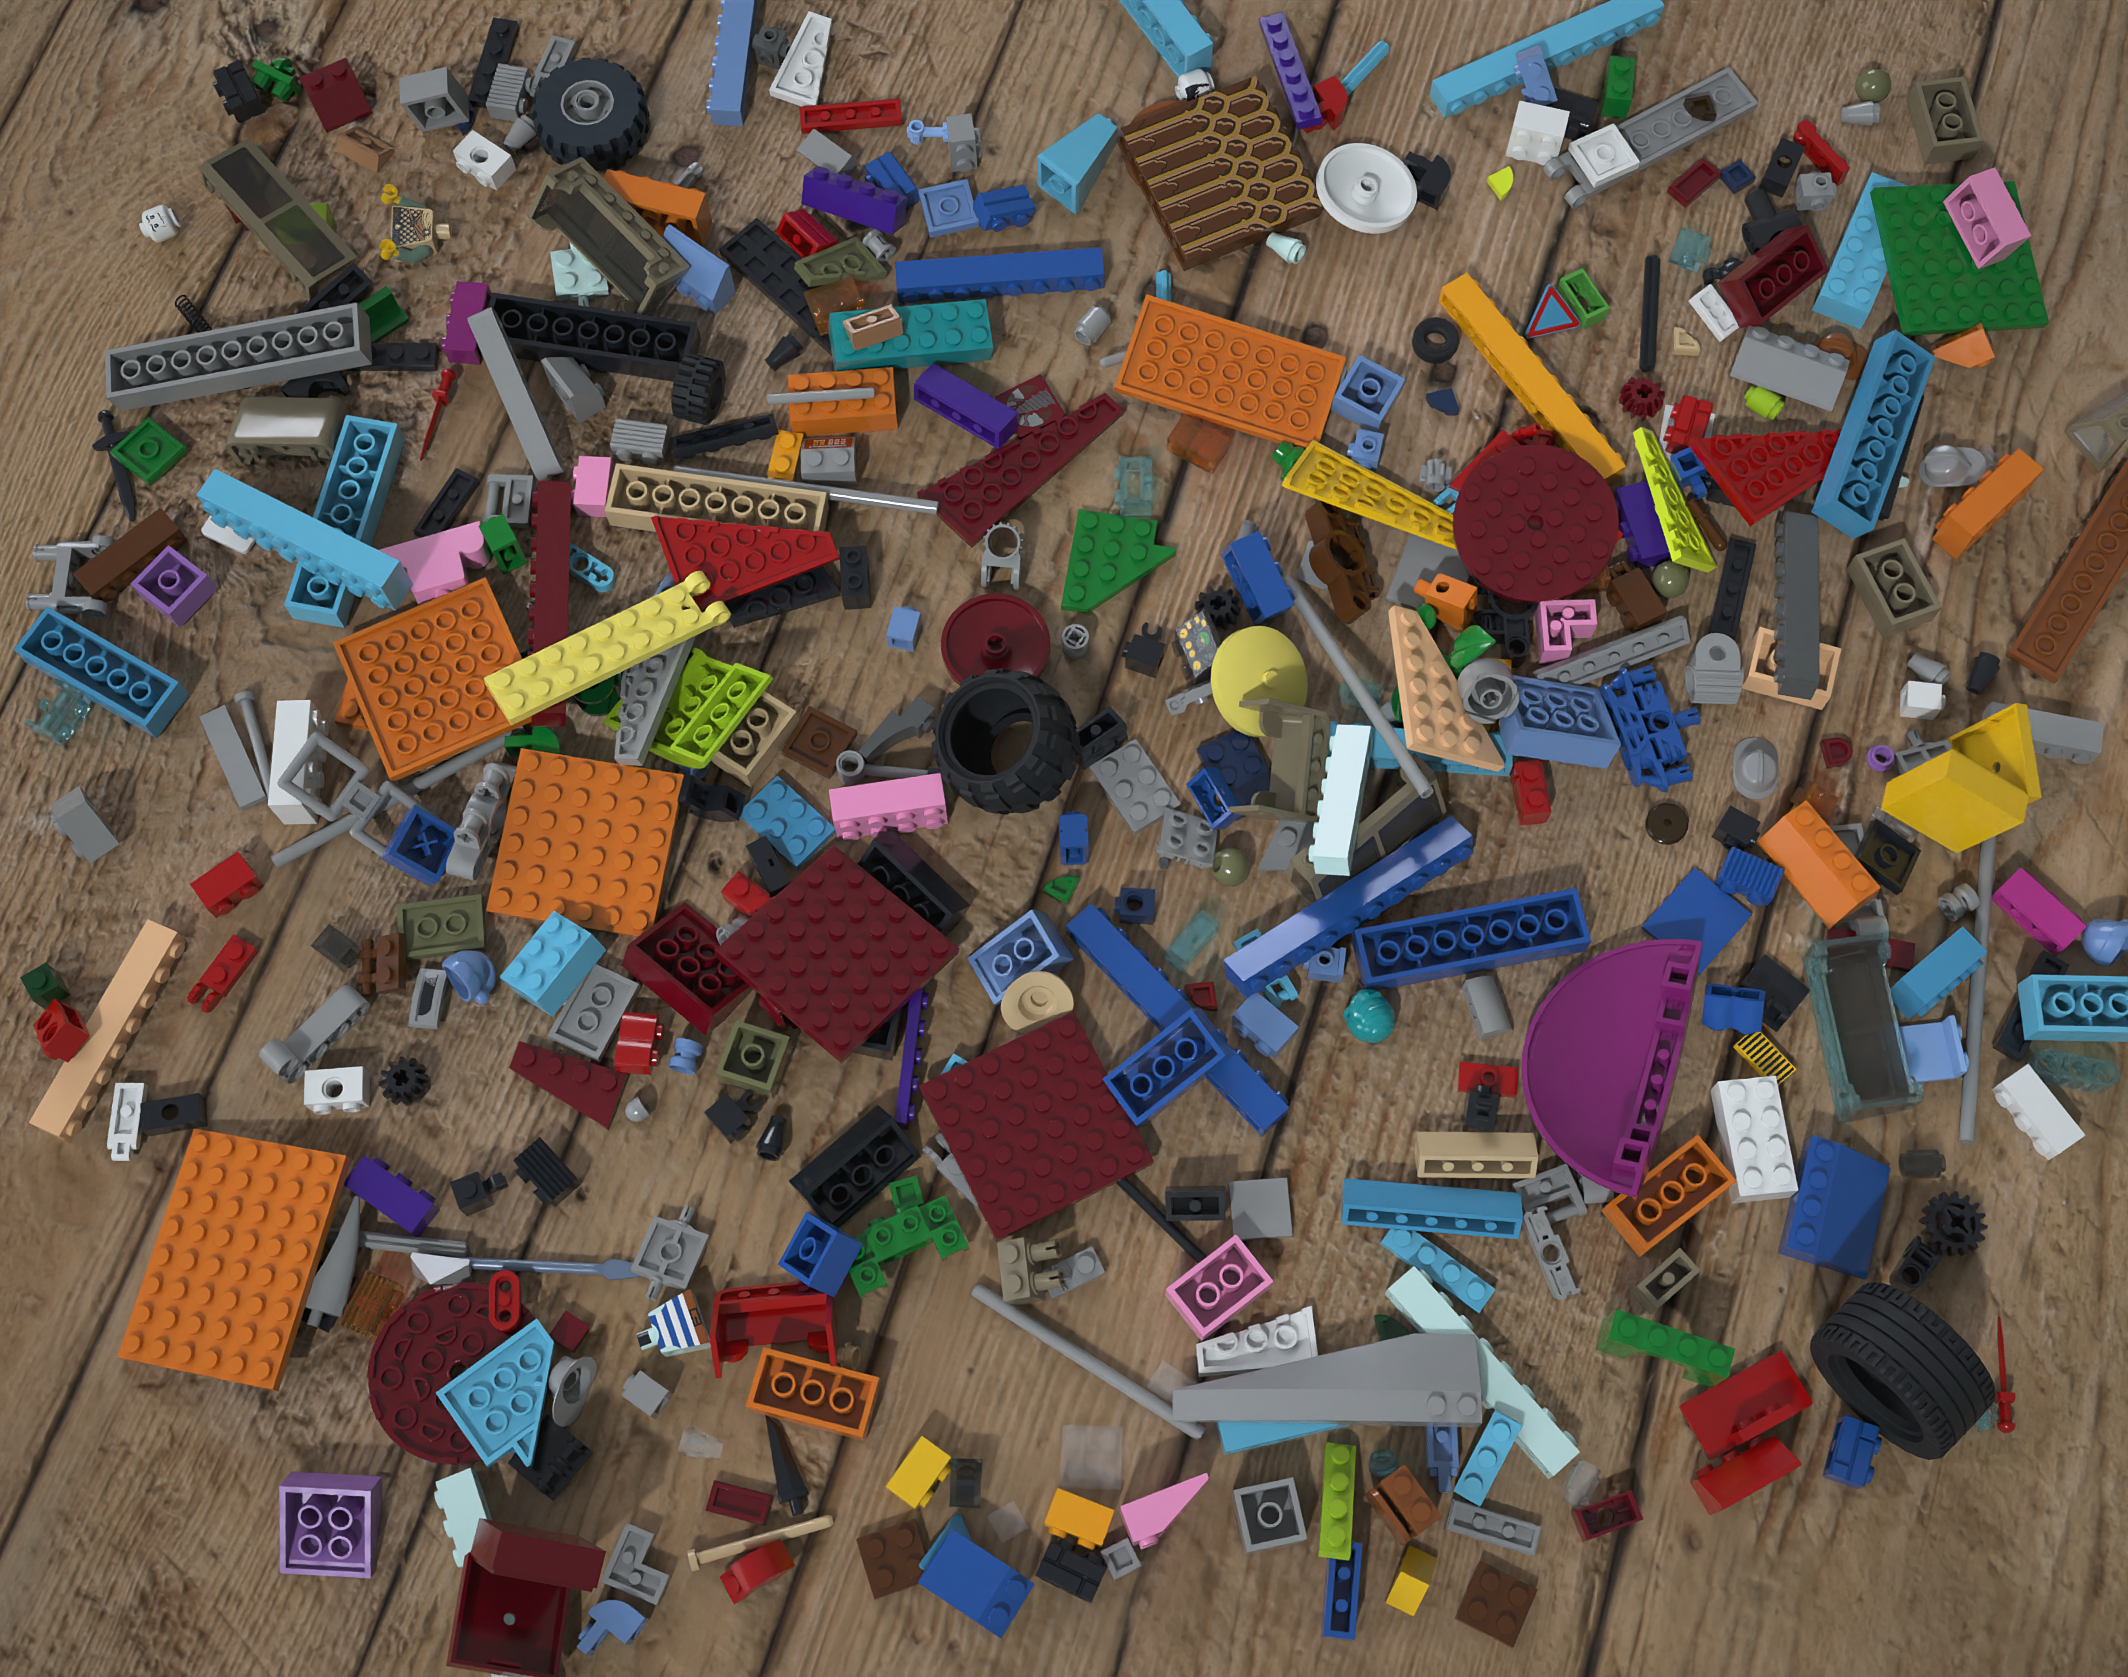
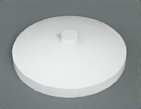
M1351 143L1337 147L1324 158L1317 172L1316 190L1322 205L1334 219L1353 230L1371 234L1395 230L1406 222L1415 207L1417 187L1411 172L1398 157L1378 146L1365 143Z

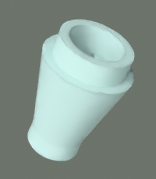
M1272 232L1266 241V245L1273 249L1288 264H1298L1306 251V246L1302 244L1301 240Z

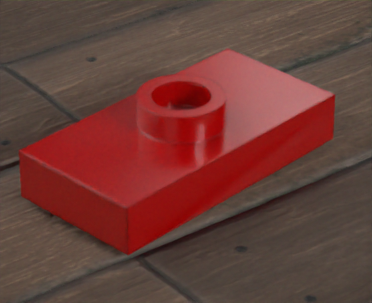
M1460 1062L1457 1092L1467 1093V1087L1475 1088V1084L1492 1086V1091L1497 1092L1501 1097L1515 1098L1517 1096L1518 1068Z

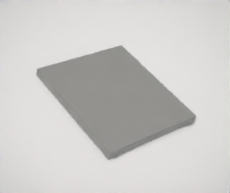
M1410 533L1386 595V600L1416 610L1420 604L1425 603L1424 597L1414 593L1415 585L1420 578L1432 583L1437 574L1441 573L1467 583L1470 574L1464 567L1457 550Z

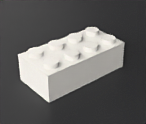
M311 700L277 701L268 806L283 824L318 823L317 812L281 789L277 784L279 778L313 732H320L325 737L329 734L328 721L323 718L320 710H317ZM317 746L292 782L322 802L320 788H323L325 784L322 762H326L327 751Z
M1776 1076L1718 1081L1710 1091L1724 1166L1737 1180L1729 1188L1731 1203L1790 1198L1798 1191Z

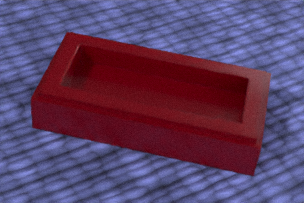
M1702 158L1669 186L1667 193L1686 208L1720 179L1722 173Z
M714 1480L705 1511L765 1526L773 1495Z

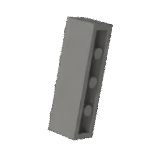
M1991 702L1983 711L1982 720L2011 705ZM2028 709L2035 753L2044 754L2045 757L2050 759H2070L2077 764H2091L2101 754L2104 723Z

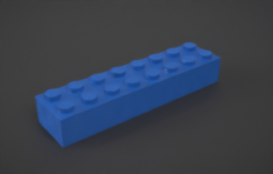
M1573 888L1355 929L1351 942L1363 989L1379 991L1585 952L1591 943V938L1578 890Z

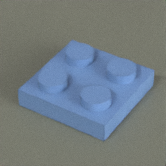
M967 179L918 190L930 238L980 227L979 219L973 210L974 201Z

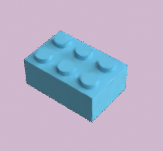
M553 911L502 973L500 978L516 994L553 1017L606 952V949L590 932Z

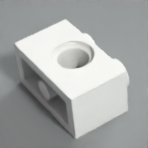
M474 130L453 150L457 161L456 165L462 172L472 174L483 186L487 187L489 185L496 191L516 171L512 156Z
M363 1066L305 1071L304 1105L313 1111L314 1114L318 1115L330 1114L331 1110L342 1109L344 1112H359L360 1108L370 1107V1073ZM343 1086L342 1093L337 1097H332L333 1090L336 1087Z

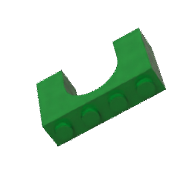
M1617 1309L1602 1321L1595 1347L1596 1350L1623 1359L1630 1354L1636 1353L1668 1360L1685 1368L1683 1379L1710 1388L1728 1378L1735 1348Z

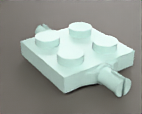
M571 243V249L551 251L550 256L557 301L573 300L578 301L581 306L590 307L589 300L595 297L609 296L607 279Z

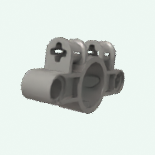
M497 761L485 765L483 769L484 776L481 782L476 784L475 792L467 803L463 812L462 823L454 831L455 843L447 859V874L473 881L478 879L491 849H494L502 838L517 766Z

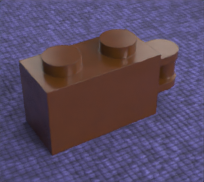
M1620 560L1604 568L1605 575L1610 582L1606 591L1607 600L1612 607H1616L1620 614L1621 622L1626 629H1629L1633 634L1662 623L1667 610L1639 567L1631 571L1626 562Z

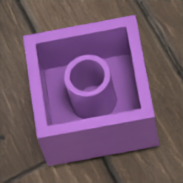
M169 545L130 584L143 600L179 628L217 590V587L207 574Z

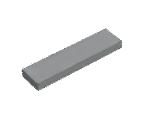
M223 705L199 716L240 809L244 811L267 800L266 792L228 708Z

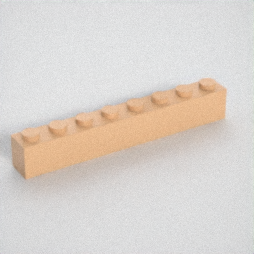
M149 919L146 921L86 1024L90 1035L89 1038L68 1063H63L29 1121L30 1124L69 1143L80 1132L85 1115L95 1106L99 1091L110 1080L114 1065L125 1054L129 1039L132 1034L139 1030L144 1013L154 1004L159 987L167 981L170 975V968L184 951L186 940L178 932Z

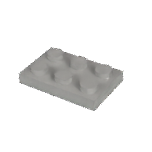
M1136 739L1089 767V771L1134 836L1163 819L1165 808L1173 810L1181 808L1180 802Z
M595 964L567 999L548 1037L600 1062L621 1024L623 1013L628 1012L641 986L628 978Z

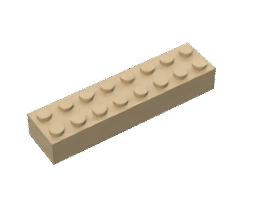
M616 463L605 513L610 526L656 532L651 519L653 516L825 532L830 507L827 492Z

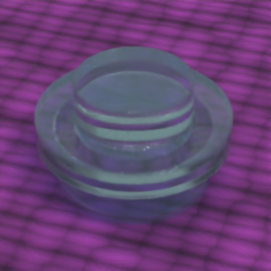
M1379 1449L1371 1454L1368 1466L1373 1475L1388 1477L1399 1468V1461L1391 1450Z

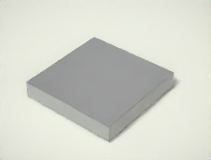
M1287 1178L1228 1182L1233 1236L1237 1235L1241 1241L1292 1238Z

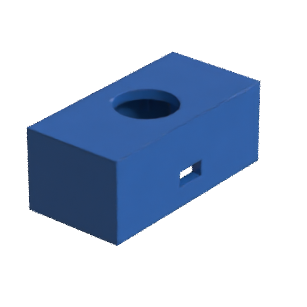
M1217 767L1203 768L1186 783L1213 830L1226 829L1241 816L1240 814L1229 812L1230 806L1240 805ZM1216 793H1217L1218 797L1220 798V800H1221L1223 806H1218V805L1216 804V802H1215V794H1216Z

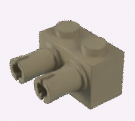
M1022 1237L997 1243L1004 1302L1024 1305L1046 1300L1045 1290L1066 1286V1280L1059 1279L1065 1277L1063 1269L1059 1268L1042 1273L1041 1261L1062 1257V1250L1057 1251L1058 1248H1062L1059 1239L1039 1243V1241Z

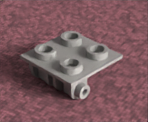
M1165 808L1160 842L1156 845L1155 853H1158L1159 857L1173 859L1176 856L1175 862H1179L1183 858V864L1187 865L1188 863L1199 867V869L1212 867L1217 829L1213 830L1206 819Z

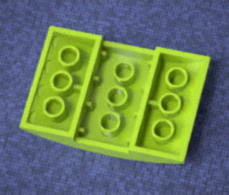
M692 647L649 751L685 767L695 769L706 767L771 683L773 677L739 663H735L732 666L707 657L702 650ZM622 698L603 720L607 726L616 732L620 729L621 719L618 717L619 708L622 707Z

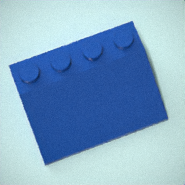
M1814 1135L1810 1136L1802 1145L1796 1171L1798 1191L1790 1197L1778 1253L1866 1280L1890 1167L1843 1144Z

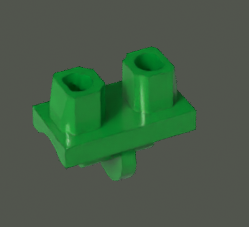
M285 56L279 58L278 61L273 59L271 61L272 67L258 60L254 61L252 66L257 72L252 83L256 88L267 92L273 82L276 85L271 93L284 102L288 100L292 93L297 95L301 93L302 88L295 84L294 78L290 77L296 73V70L292 68L291 59Z

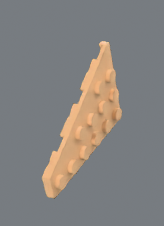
M1394 605L1388 611L1407 749L1499 772L1505 767L1502 757L1482 723L1470 718L1464 709L1457 691V680L1418 612Z

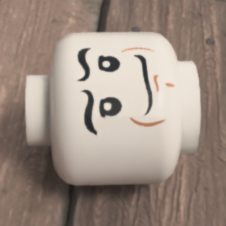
M158 205L142 213L143 222L139 223L143 235L146 238L151 237L157 243L177 236L179 227H181V222L172 207L168 208L166 205Z

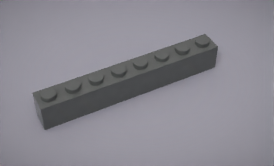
M1785 511L1781 522L1777 521L1774 529V537L1778 538L1774 549V557L1778 558L1774 569V577L1778 578L1774 589V598H1778L1774 610V619H1778L1774 631V640H1778L1774 652V661H1778V666L1774 673V682L1778 683V695L1811 700L1820 683L1818 516Z

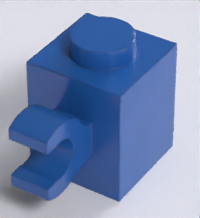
M1690 447L1671 455L1669 466L1680 489L1690 486L1693 496L1697 497L1698 500L1705 497L1707 489L1702 480L1706 478V468Z

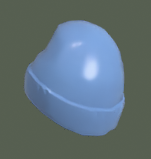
M2127 918L2121 921L2094 919L2088 922L2087 927L2082 932L2083 949L2088 957L2097 965L2110 966L2128 950Z
M465 950L450 955L444 960L442 967L456 993L463 1001L475 1000L480 1005H484L489 1001V993L494 989L496 983V969L488 956L479 951Z

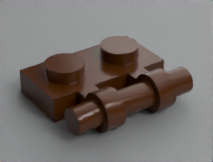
M397 932L377 937L376 949H374V940H362V950L359 951V960L362 961V974L359 975L361 995L364 997L373 996V986L375 985L376 992L380 994L406 990V934ZM377 961L376 973L373 974V963Z

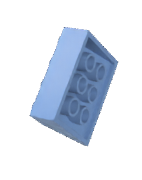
M1512 675L1518 688L1519 702L1510 716L1505 719L1504 716L1500 718V736L1507 754L1588 767L1608 768L1621 743L1599 689Z

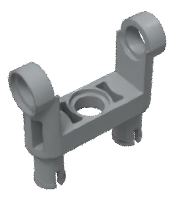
M99 535L94 536L92 541H61L57 545L35 544L33 549L38 551L33 550L34 560L36 562L56 561L51 593H27L26 598L31 599H25L27 610H45L48 606L60 614H83L93 619L106 618L108 614V604L106 602L92 599V597H75L77 578L73 573L79 569L80 558H94L116 540L108 536Z

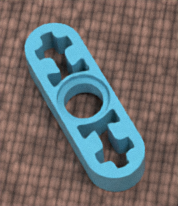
M570 542L569 574L596 591L607 592L611 590L616 582L613 570ZM579 560H586L589 563L588 567L581 571L576 570L574 565ZM594 569L596 574L601 577L607 575L608 580H601L599 582L597 576L593 574Z

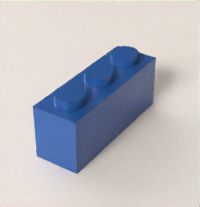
M1351 1542L1349 1561L1327 1558L1320 1638L1344 1641L1355 1640L1362 1543Z

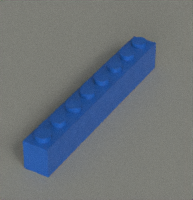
M1102 247L895 262L898 302L906 303L926 300L937 302L943 299L955 298L965 300L970 297L991 298L999 295L1018 296L1028 293L1044 294L1057 291L1067 293L1072 290L1094 291L1104 288Z

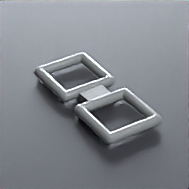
M313 732L277 782L281 789L328 821H335L344 808L357 816L358 819L349 831L350 835L380 856L383 855L387 846L363 830L388 795H391L408 808L417 806L440 819L437 813L390 781H385L376 793L364 786L362 782L370 772L369 766L320 732ZM317 746H320L356 771L331 807H328L292 782Z

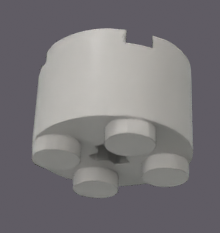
M1477 657L1463 669L1458 677V694L1464 709L1473 720L1484 724L1495 723L1496 719L1503 716L1505 719L1516 709L1519 702L1518 688L1510 669L1503 662L1492 658L1483 659Z

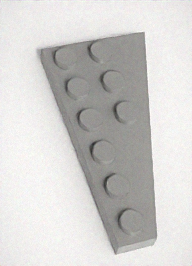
M696 636L622 671L620 697L623 701L622 707L619 708L618 712L621 723L620 729L616 734L614 759L620 765L643 766Z

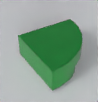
M1067 875L1066 877L1050 881L1042 890L1043 894L1068 905L1080 882V877Z

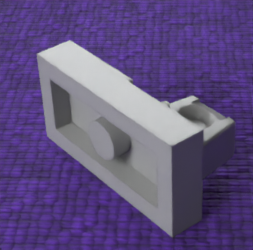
M1093 1246L1042 1271L1043 1273L1061 1268L1065 1273L1064 1278H1059L1060 1280H1066L1065 1287L1047 1290L1052 1300L1105 1275V1271Z

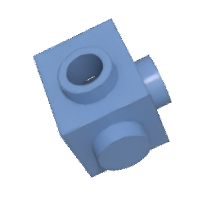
M1358 429L1355 443H1349L1346 457L1376 473L1384 434Z

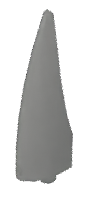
M358 1196L354 1197L338 1237L325 1262L314 1277L305 1306L311 1310L307 1322L308 1325L319 1327L323 1314L343 1317L350 1293L358 1250L360 1226V1197Z

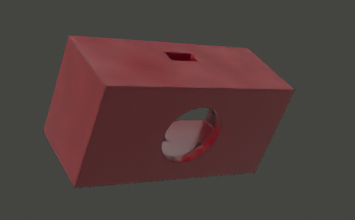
M1632 1490L1571 1512L1582 1542L1643 1520ZM1600 1508H1608L1612 1511L1614 1520L1611 1525L1602 1526L1598 1523L1596 1513Z

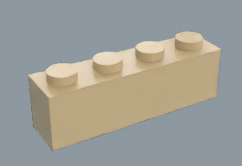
M1416 1133L1414 1155L1418 1177L1536 1178L1539 1156L1534 1133Z

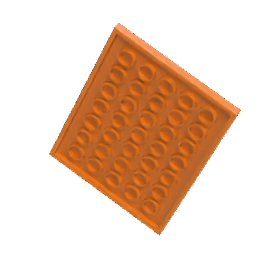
M193 1129L117 1357L279 1392L351 1158L346 1155Z

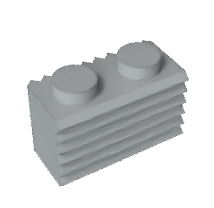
M498 64L489 97H487L486 107L492 119L496 118L497 120H510L514 122L516 118H520L522 114L527 112V95L530 93L534 80L528 68Z
M616 418L610 448L613 456L622 461L636 459L650 465H655L659 462L664 464L671 432L666 424Z

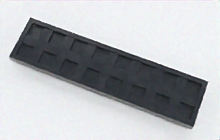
M758 218L754 219L719 248L720 255L832 356L828 331L829 313L856 311L859 309L831 284L809 287L794 269L795 262L802 258Z

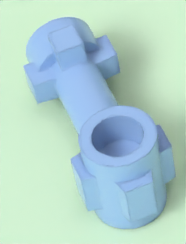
M913 120L907 127V138H910L911 143L916 145L923 143L925 137H943V142H948L947 123L943 122V127H924L922 121Z

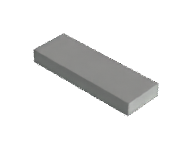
M1452 1499L1444 1530L1535 1557L1542 1526Z

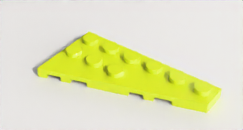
M1640 427L1633 432L1635 447L1643 464L1655 503L1654 508L1659 516L1672 562L1709 573L1717 568L1690 509L1685 506L1687 502L1653 431Z

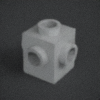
M1812 172L1800 174L1793 188L1797 211H1821L1828 209L1837 193L1836 184L1832 183L1831 173Z

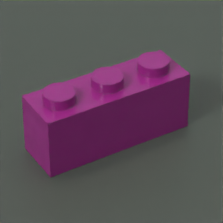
M457 281L455 291L451 292V314L446 316L447 334L443 336L441 343L442 351L445 352L450 363L481 364L482 353L467 318L489 307L492 293L488 283Z

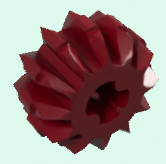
M1642 374L1638 376L1637 380L1631 377L1620 390L1619 404L1623 405V413L1631 412V419L1637 415L1641 421L1646 419L1647 416L1650 418L1656 416L1657 411L1659 412L1664 405L1665 392L1660 390L1662 387L1661 383L1654 384L1653 376L1648 380H1645Z

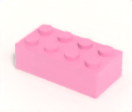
M940 773L829 789L832 818L838 840L855 841L861 836L871 835L872 837H878L890 831L910 833L915 828L937 829L942 827L943 824H948Z

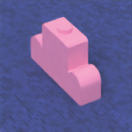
M480 521L379 550L401 562L413 583L411 591L418 605L470 584L466 568H482L491 559L489 547L478 527L481 525Z

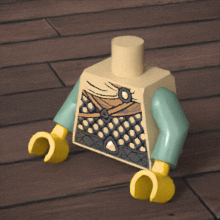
M392 184L384 186L383 191L386 193L382 194L381 201L384 204L395 202V206H392L391 240L383 239L379 245V248L382 249L380 253L382 259L389 260L394 256L396 262L417 264L429 256L436 255L438 253V240L452 239L451 224H438L433 210L403 195L398 196V190Z

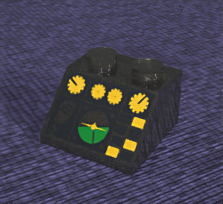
M1204 609L1176 629L1174 641L1171 642L1175 656H1180L1184 664L1181 665L1183 676L1186 681H1191L1192 686L1211 679L1212 663L1221 645L1207 609Z

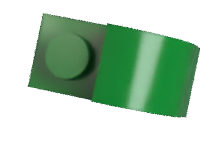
M533 726L532 735L518 732L514 733L513 736H505L504 747L510 756H519L521 748L564 755L563 748L556 735L546 727Z

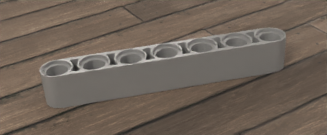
M490 307L468 317V323L538 481H545L565 472L562 461L496 311L493 307Z

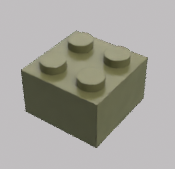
M735 1020L715 1073L717 1078L722 1083L747 1091L751 1090L753 1093L774 1099L793 1048L791 1038Z

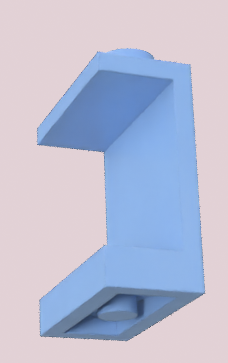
M1955 1015L1948 1016L1942 1022L1899 1027L1898 1021L1888 1022L1878 1030L1890 1086L1956 1079L1967 1072L1969 1059L1967 1053L1962 1049V1029L1956 1023Z

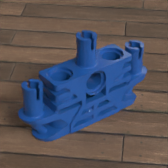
M1652 665L1627 671L1625 667H1622L1618 672V676L1611 681L1610 685L1603 684L1600 687V693L1621 743L1619 751L1632 784L1635 787H1640L1641 783H1645L1648 786L1657 787L1661 792H1668V786L1692 781V770L1687 772L1691 768L1689 764L1667 770L1663 768L1665 765L1672 767L1675 762L1677 765H1680L1687 757V752L1678 729L1699 725L1701 722L1700 714L1695 715V713H1698V709L1694 707L1672 714L1661 682H1655L1656 674L1655 671L1651 672L1654 670ZM1650 682L1653 683V682H1655L1654 685H1653V687H1652L1651 684H1646V683H1650ZM1620 689L1621 696L1616 697L1614 691ZM1654 722L1661 723L1665 729L1657 728ZM1647 769L1650 775L1641 774V770Z

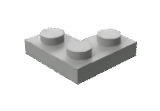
M626 1523L601 1582L659 1606L671 1576L643 1565L656 1535Z

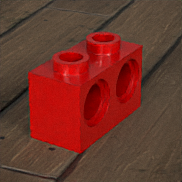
M56 998L33 1024L37 1033V1039L43 1048L42 1052L53 1060L60 1058L67 1063L90 1036L80 1012Z

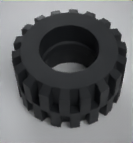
M688 353L677 369L672 387L671 406L675 418L703 425H709L719 411L725 389L726 375L721 360Z

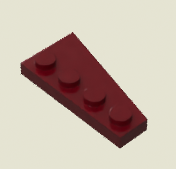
M521 1041L518 1043L509 1066L510 1070L550 1093L563 1103L573 1107L607 1130L611 1126L629 1077L626 1073L617 1072L610 1068Z

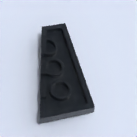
M821 566L727 602L725 605L731 613L728 620L735 628L841 595L825 568Z

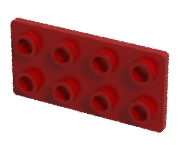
M1778 1351L1679 1405V1409L1708 1459L1712 1460L1813 1404V1401L1784 1353Z

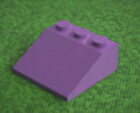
M291 1472L279 1486L280 1573L371 1578L373 1576L382 1507V1477Z

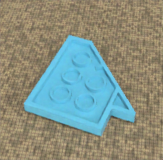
M538 1319L528 1324L436 1392L487 1467L492 1466L513 1449L528 1469L533 1467L548 1388V1378L556 1345Z

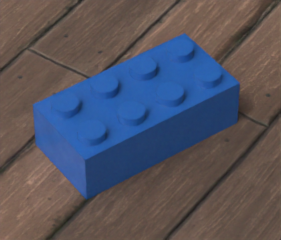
M1191 1008L1102 1080L1136 1126L1144 1125L1235 1053L1201 1008Z

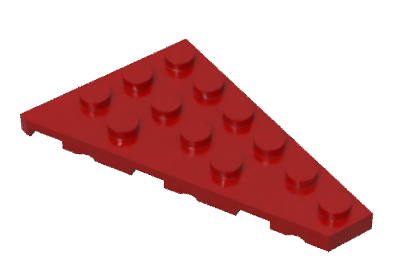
M1842 429L1837 431L1821 430L1818 433L1792 431L1779 434L1772 432L1767 435L1752 436V433L1732 434L1731 436L1715 435L1713 438H1698L1695 436L1687 445L1751 527L1824 479Z
M651 517L675 585L684 582L690 574L696 571H702L709 580V589L701 595L692 597L701 612H704L709 605L716 601H723L725 604L840 560L830 532L793 530L760 525L751 526L739 523L730 524L708 520H689L686 518Z

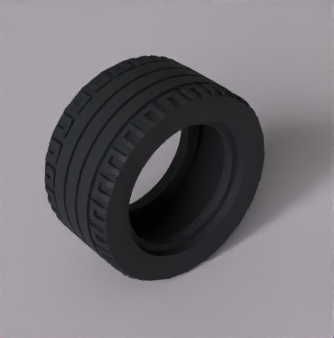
M1872 1282L1862 1285L1812 1336L1810 1342L1811 1356L1818 1370L1836 1394L1863 1421L1879 1427L1880 1435L1904 1451L1919 1458L1933 1460L1944 1457L1995 1401V1385L1991 1375L1968 1343L1927 1306L1900 1289L1885 1283Z

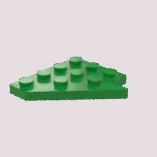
M1078 509L1061 610L1088 614L1175 557L1176 548L1154 545L1158 521Z

